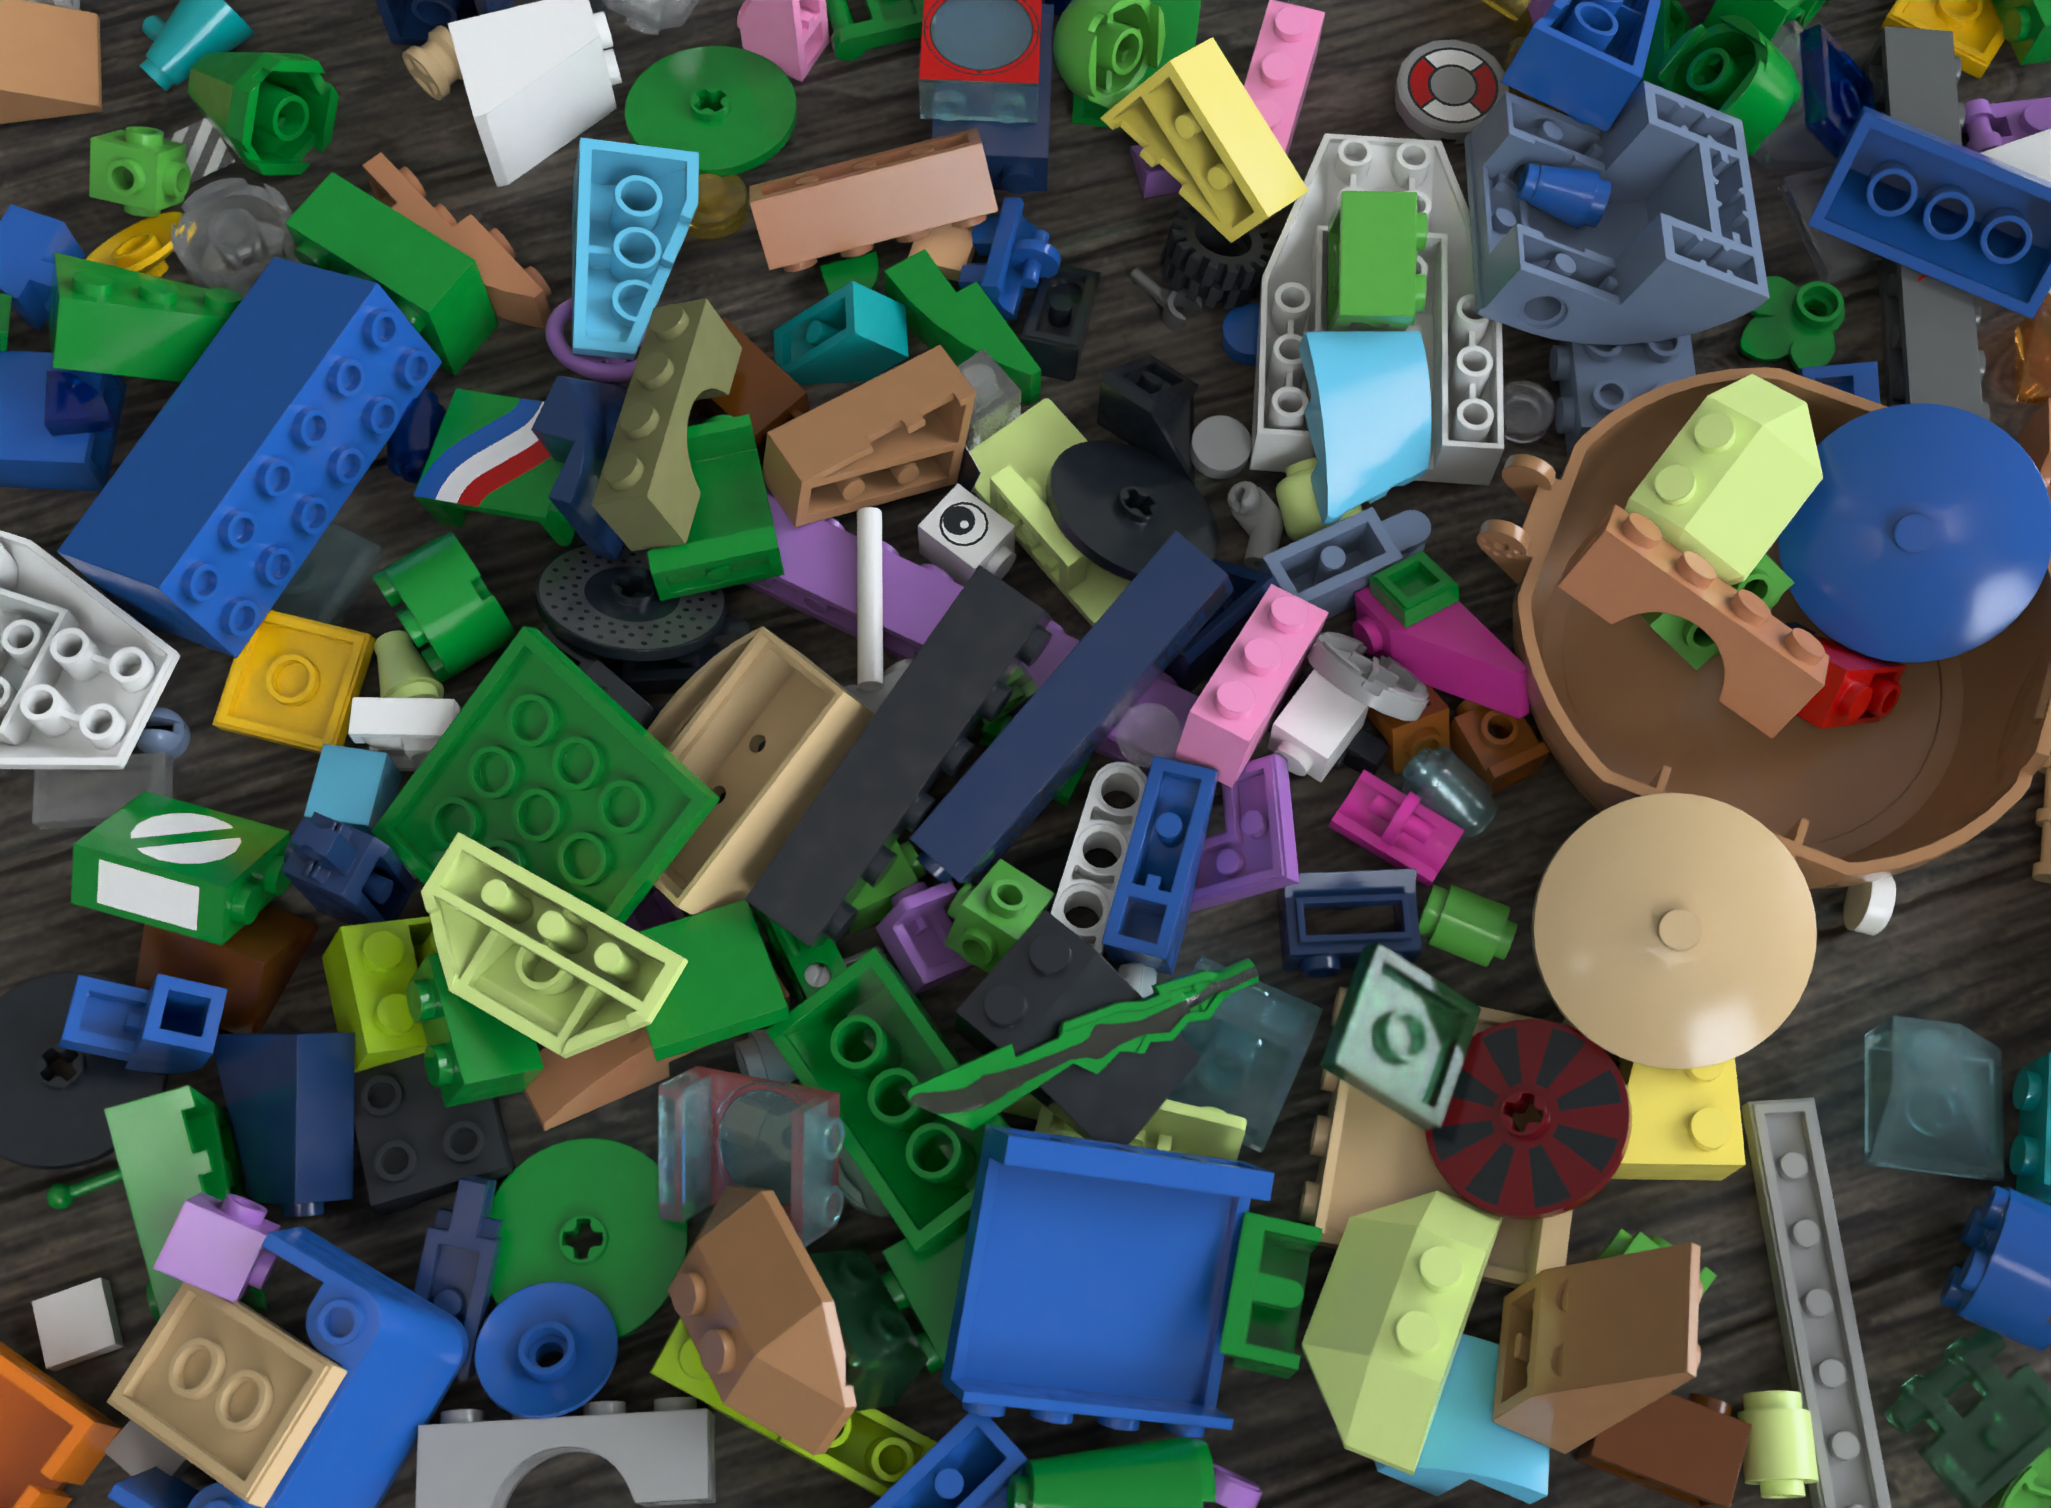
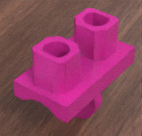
M1363 770L1329 824V827L1397 869H1417L1416 880L1428 888L1465 831L1420 804L1422 799L1420 796L1411 791L1406 795L1366 770Z

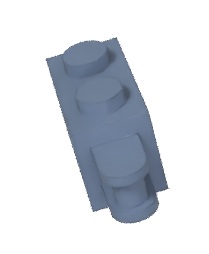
M1370 507L1263 556L1259 572L1273 575L1279 584V588L1329 612L1326 618L1329 619L1355 607L1354 593L1370 586V576L1423 551L1425 542L1431 532V523L1425 514L1417 510H1406L1381 521L1374 508Z

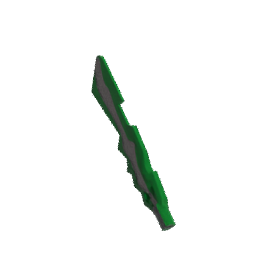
M1245 958L1220 970L1216 969L1212 972L1199 970L1151 985L1154 993L1135 1001L1114 1002L1062 1021L1057 1038L1015 1056L1012 1043L1004 1045L911 1086L906 1092V1098L916 1106L974 1130L1072 1064L1098 1075L1121 1051L1145 1054L1150 1042L1173 1041L1188 1022L1209 1020L1223 999L1258 983V972L1253 962L1249 958Z

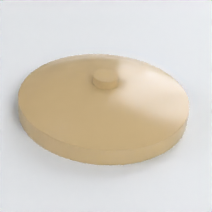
M1660 793L1636 797L1607 808L1584 822L1561 844L1549 861L1541 877L1532 911V946L1541 980L1560 1013L1584 1037L1602 1049L1620 1058L1656 1068L1692 1069L1711 1066L1731 1060L1763 1042L1780 1027L1799 1002L1807 986L1816 952L1817 928L1812 896L1797 862L1788 849L1769 829L1744 811L1727 803L1694 794Z

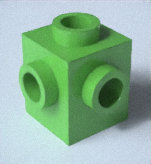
M130 126L126 130H117L90 138L89 197L123 204L124 212L141 217H156L158 214H161V210L183 203L191 180L190 168L186 164V144L163 139V131L143 126Z
M1000 858L977 886L972 883H965L952 901L947 915L955 919L944 945L961 955L970 964L978 966L989 974L1044 910L1048 909L1055 893Z

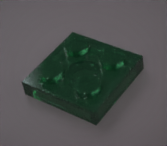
M1380 943L1363 947L1320 1066L1424 1130L1441 1128L1481 1008Z

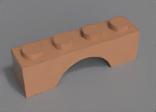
M1615 504L1568 560L1558 587L1608 623L1613 624L1640 613L1659 612L1682 617L1704 630L1716 644L1723 659L1725 676L1719 701L1772 739L1825 686L1830 656L1825 653L1822 644L1812 634L1801 628H1794L1793 630L1771 615L1770 609L1761 598L1748 590L1741 589L1737 591L1716 575L1715 569L1705 558L1695 552H1682L1662 537L1660 529L1650 519L1639 513L1629 514Z

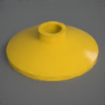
M166 212L158 214L156 217L146 218L106 240L85 260L161 277L169 268L165 259L179 246L190 228V222L181 212Z

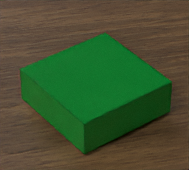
M1423 551L1369 577L1370 593L1405 628L1459 601V585Z

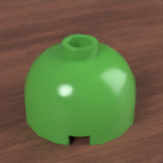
M1072 0L1057 22L1053 41L1055 68L1069 90L1092 103L1111 109L1141 85L1137 83L1144 77L1148 66L1157 69L1163 54L1166 32L1164 14L1160 6L1151 3L1149 0Z

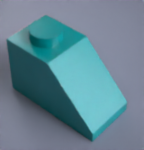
M854 281L844 285L773 330L775 363L799 385L869 381L909 357L906 306Z

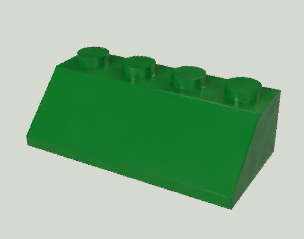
M873 948L791 1010L788 1020L775 1023L765 1031L803 1086L840 1093L839 1140L913 1249L920 1253L968 1231L986 1125L1010 1128V1126L1000 1113L974 1130L935 1114L965 1111L991 1101L977 1081L966 1088L931 1093L922 1092L912 1096L910 1102L907 1100L906 1092L911 1086L964 1064V1062L898 970L878 950Z

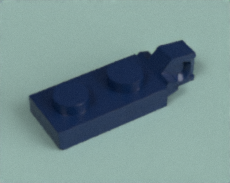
M471 1175L459 1179L453 1210L439 1209L435 1224L428 1227L414 1293L453 1315L464 1326L468 1335L469 1351L466 1361L456 1378L467 1381L474 1376L475 1347L480 1330L486 1319L503 1237H500L503 1220L489 1217L497 1180Z

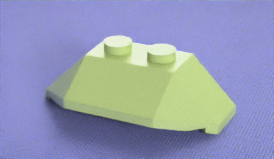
M1750 374L1708 395L1629 497L1625 511L1629 514L1639 513L1650 519L1660 529L1662 537L1682 552L1692 551L1705 558L1715 569L1716 575L1730 586L1745 581L1823 479L1807 402L1754 374Z
M459 832L421 890L426 912L430 913L434 940L449 991L564 1058L571 1057L651 1024L689 962L684 957Z
M1434 1191L1349 1217L1302 1341V1350L1345 1449L1414 1476L1503 1217L1486 1212L1468 1201L1440 1191Z

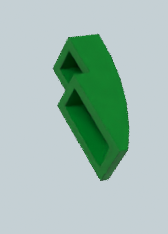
M925 249L884 270L886 297L906 306L907 328L929 349L941 345L962 374L999 394L1027 405H1032L1040 400V367L977 281L956 292Z

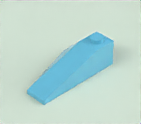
M580 137L573 179L572 354L634 360L649 324L653 308L658 303L697 210L699 152Z

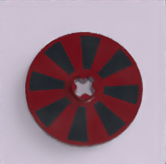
M1539 1019L1514 1020L1489 1027L1466 1040L1447 1058L1438 1071L1430 1088L1425 1108V1134L1431 1157L1437 1169L1453 1190L1463 1199L1486 1212L1500 1217L1520 1220L1553 1217L1568 1212L1591 1199L1610 1181L1620 1166L1629 1144L1632 1128V1106L1629 1092L1620 1071L1607 1052L1570 1026ZM1529 1104H1534L1542 1120L1540 1123L1529 1122L1524 1132H1520L1512 1116L1514 1113H1526Z

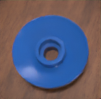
M544 1282L523 1288L503 1300L488 1316L480 1330L475 1347V1367L480 1383L490 1399L511 1414L530 1419H546L567 1414L591 1400L609 1379L618 1354L616 1325L603 1301L581 1286L565 1282ZM560 1352L563 1354L562 1360L557 1364L545 1368L539 1366L541 1359L547 1353Z

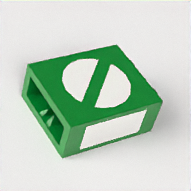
M143 791L73 844L71 903L223 946L243 926L253 923L258 913L277 895H283L288 889L291 881L281 870L285 864L284 853L290 841V831Z

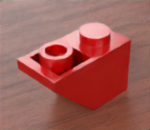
M1813 635L1822 644L1825 653L1830 656L1825 686L1796 716L1820 729L1879 722L1881 718L1887 716L1895 707L1900 697L1901 685L1898 682L1906 665L1900 662L1866 656L1836 641Z

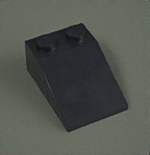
M1044 910L955 1011L957 1033L983 1055L1012 1043L1015 1056L1057 1038L1062 1021L1114 1002L1135 1001L1143 997L1099 952L1047 910ZM1159 1013L1141 1021L1098 1024L1093 1028L1090 1037L1083 1043L1035 1062L1005 1070L1004 1072L1020 1084L1067 1059L1077 1057L1094 1059L1101 1057L1113 1045L1140 1032L1165 1031L1169 1024ZM1178 1034L1173 1041L1150 1042L1145 1054L1121 1051L1098 1075L1072 1064L1031 1091L1030 1094L1084 1139L1130 1145L1200 1061L1201 1056Z

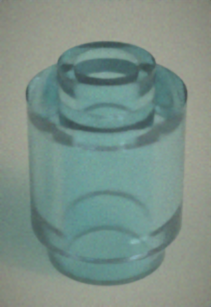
M1440 747L1433 751L1429 748L1421 750L1407 763L1402 775L1405 781L1402 786V793L1406 795L1410 791L1422 798L1419 804L1464 829L1465 831L1460 838L1462 840H1469L1477 836L1490 824L1496 815L1498 803L1491 797V787L1448 747Z

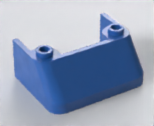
M301 1226L269 1232L261 1246L323 1282L307 1311V1334L318 1351L341 1364V1367L348 1372L264 1508H379L418 1442V1425L429 1424L464 1365L469 1351L467 1332L462 1323L453 1315L307 1228ZM156 1466L116 1483L107 1496L124 1508H261L245 1502L219 1482L198 1491L177 1477L168 1475Z

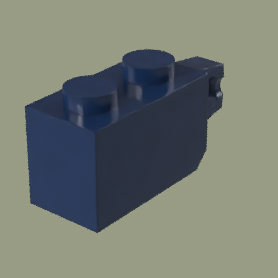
M317 812L313 813L310 820L302 818L288 842L284 853L285 864L281 870L317 911L349 925L398 920L417 885V882L390 846L374 836Z

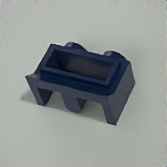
M1417 869L1299 873L1300 883L1280 888L1277 894L1283 970H1301V975L1307 978L1331 977L1339 974L1341 968L1366 967L1368 974L1376 976L1394 975L1404 972L1406 966L1413 965L1422 950L1416 901ZM1393 905L1396 932L1306 936L1305 908L1349 910L1358 906Z

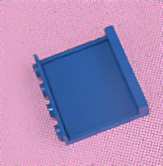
M986 1125L941 1384L963 1402V1410L987 1417L1005 1416L1006 1407L1031 1409L1030 1415L1032 1417L1056 1424H1071L1074 1414L1097 1416L1099 1424L1125 1431L1139 1430L1140 1421L1163 1423L1162 1428L1165 1431L1188 1437H1204L1206 1427L1232 1430L1234 1419L1216 1408L1225 1354L1219 1352L1244 1213L1245 1211L1249 1212L1251 1199L1270 1201L1275 1173L1244 1161Z

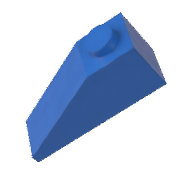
M1159 756L1153 757L1101 942L1110 960L1125 964L1131 962L1142 963L1144 966L1156 969V972L1173 976L1190 914L1218 779V770Z

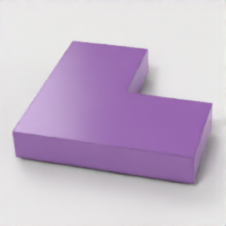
M1274 753L1249 761L1232 788L1222 783L1226 831L1205 837L1190 912L1300 883L1288 762L1286 758Z

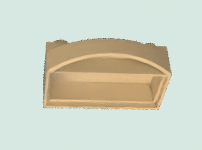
M763 626L733 642L702 666L675 693L647 730L718 797L726 792L724 800L715 805L654 884L677 908L691 915L741 901L747 897L875 714L874 711L807 657ZM766 740L764 748L758 752L759 745Z

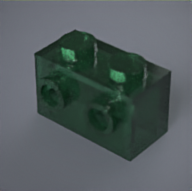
M864 1249L808 1254L835 1303L846 1353V1384L853 1385L857 1403L854 1412L895 1405L929 1360L913 1334L909 1323L903 1317Z

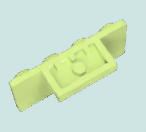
M1045 398L969 451L981 471L973 492L982 502L1015 526L1016 541L1093 627L1132 581L1110 573L1084 556L1065 537L1052 517L1046 499V481L1050 469L1059 455L1066 449L1087 440L1050 399Z

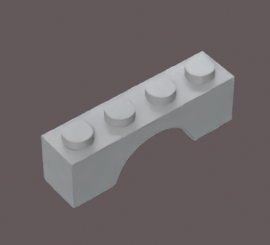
M695 1397L655 1399L654 1412L626 1413V1402L623 1401L589 1402L583 1405V1416L530 1419L512 1414V1420L484 1421V1410L460 1409L440 1412V1424L418 1425L415 1508H506L519 1482L533 1468L552 1457L574 1452L591 1453L607 1459L621 1473L635 1503L641 1506L654 1507L716 1503L715 1415L707 1408L697 1409V1399Z

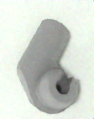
M1242 481L1230 489L1227 502L1235 519L1250 536L1244 564L1252 570L1259 571L1262 557L1278 550L1284 523L1281 511L1267 493L1252 482Z

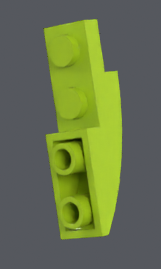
M679 1317L649 1372L706 1403L716 1411L880 1498L937 1444L934 1440L855 1398L857 1403L856 1409L826 1453L812 1455L723 1404L709 1374L702 1366L700 1355L681 1317Z

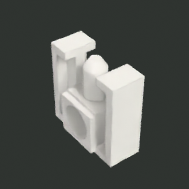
M353 697L348 734L354 743H367L370 745L369 750L388 753L399 771H416L461 711V708L455 699Z

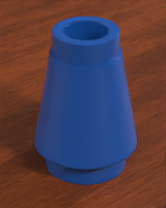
M1527 163L1517 185L1516 198L1526 201L1528 204L1577 230L1582 225L1595 228L1600 222L1608 204L1611 181L1600 178L1599 171L1547 165L1538 166Z

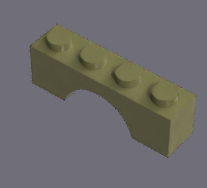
M707 298L653 308L591 504L631 551L684 545L687 543L701 494L692 472L687 447V425L690 410L695 400L729 395L742 351L741 345Z

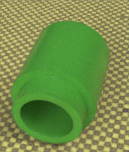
M1432 884L1418 918L1420 935L1428 938L1427 945L1483 967L1489 965L1493 956L1502 960L1505 959L1513 942L1518 924L1507 920L1510 906L1450 884L1448 889Z

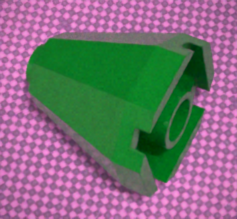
M206 52L190 68L187 93L199 111L248 168L262 175H301L311 164L301 160L314 146L322 153L332 141L339 95L331 83L323 80L320 73H325L319 61L304 54Z

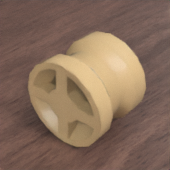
M441 25L436 26L429 32L428 41L421 47L414 45L402 53L404 63L413 78L425 92L436 100H442L450 93V85L457 79L463 80L450 31Z

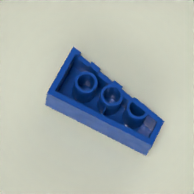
M1555 0L1547 14L1543 18L1541 17L1532 27L1500 82L1565 112L1578 123L1590 124L1607 132L1643 77L1661 0Z

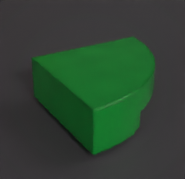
M876 251L820 266L821 279L827 296L851 281L875 291L879 283V266Z

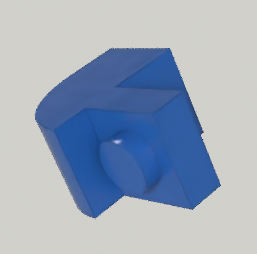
M10 204L0 221V291L2 294L12 295L11 307L25 323L41 330L49 317L54 252L81 259L84 258L85 254L63 221Z
M157 974L149 990L78 975L58 1047L126 1061L124 1069L133 1071L176 1074L198 1070L207 1063L213 1054L228 989Z

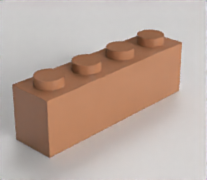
M977 127L749 186V203L769 270L783 267L786 272H796L810 268L817 263V258L835 253H840L841 257L859 256L871 251L874 248V243L896 238L897 242L900 243L917 241L927 237L930 234V229L953 223L955 228L972 227L984 222L987 219L986 214L998 212L986 157Z

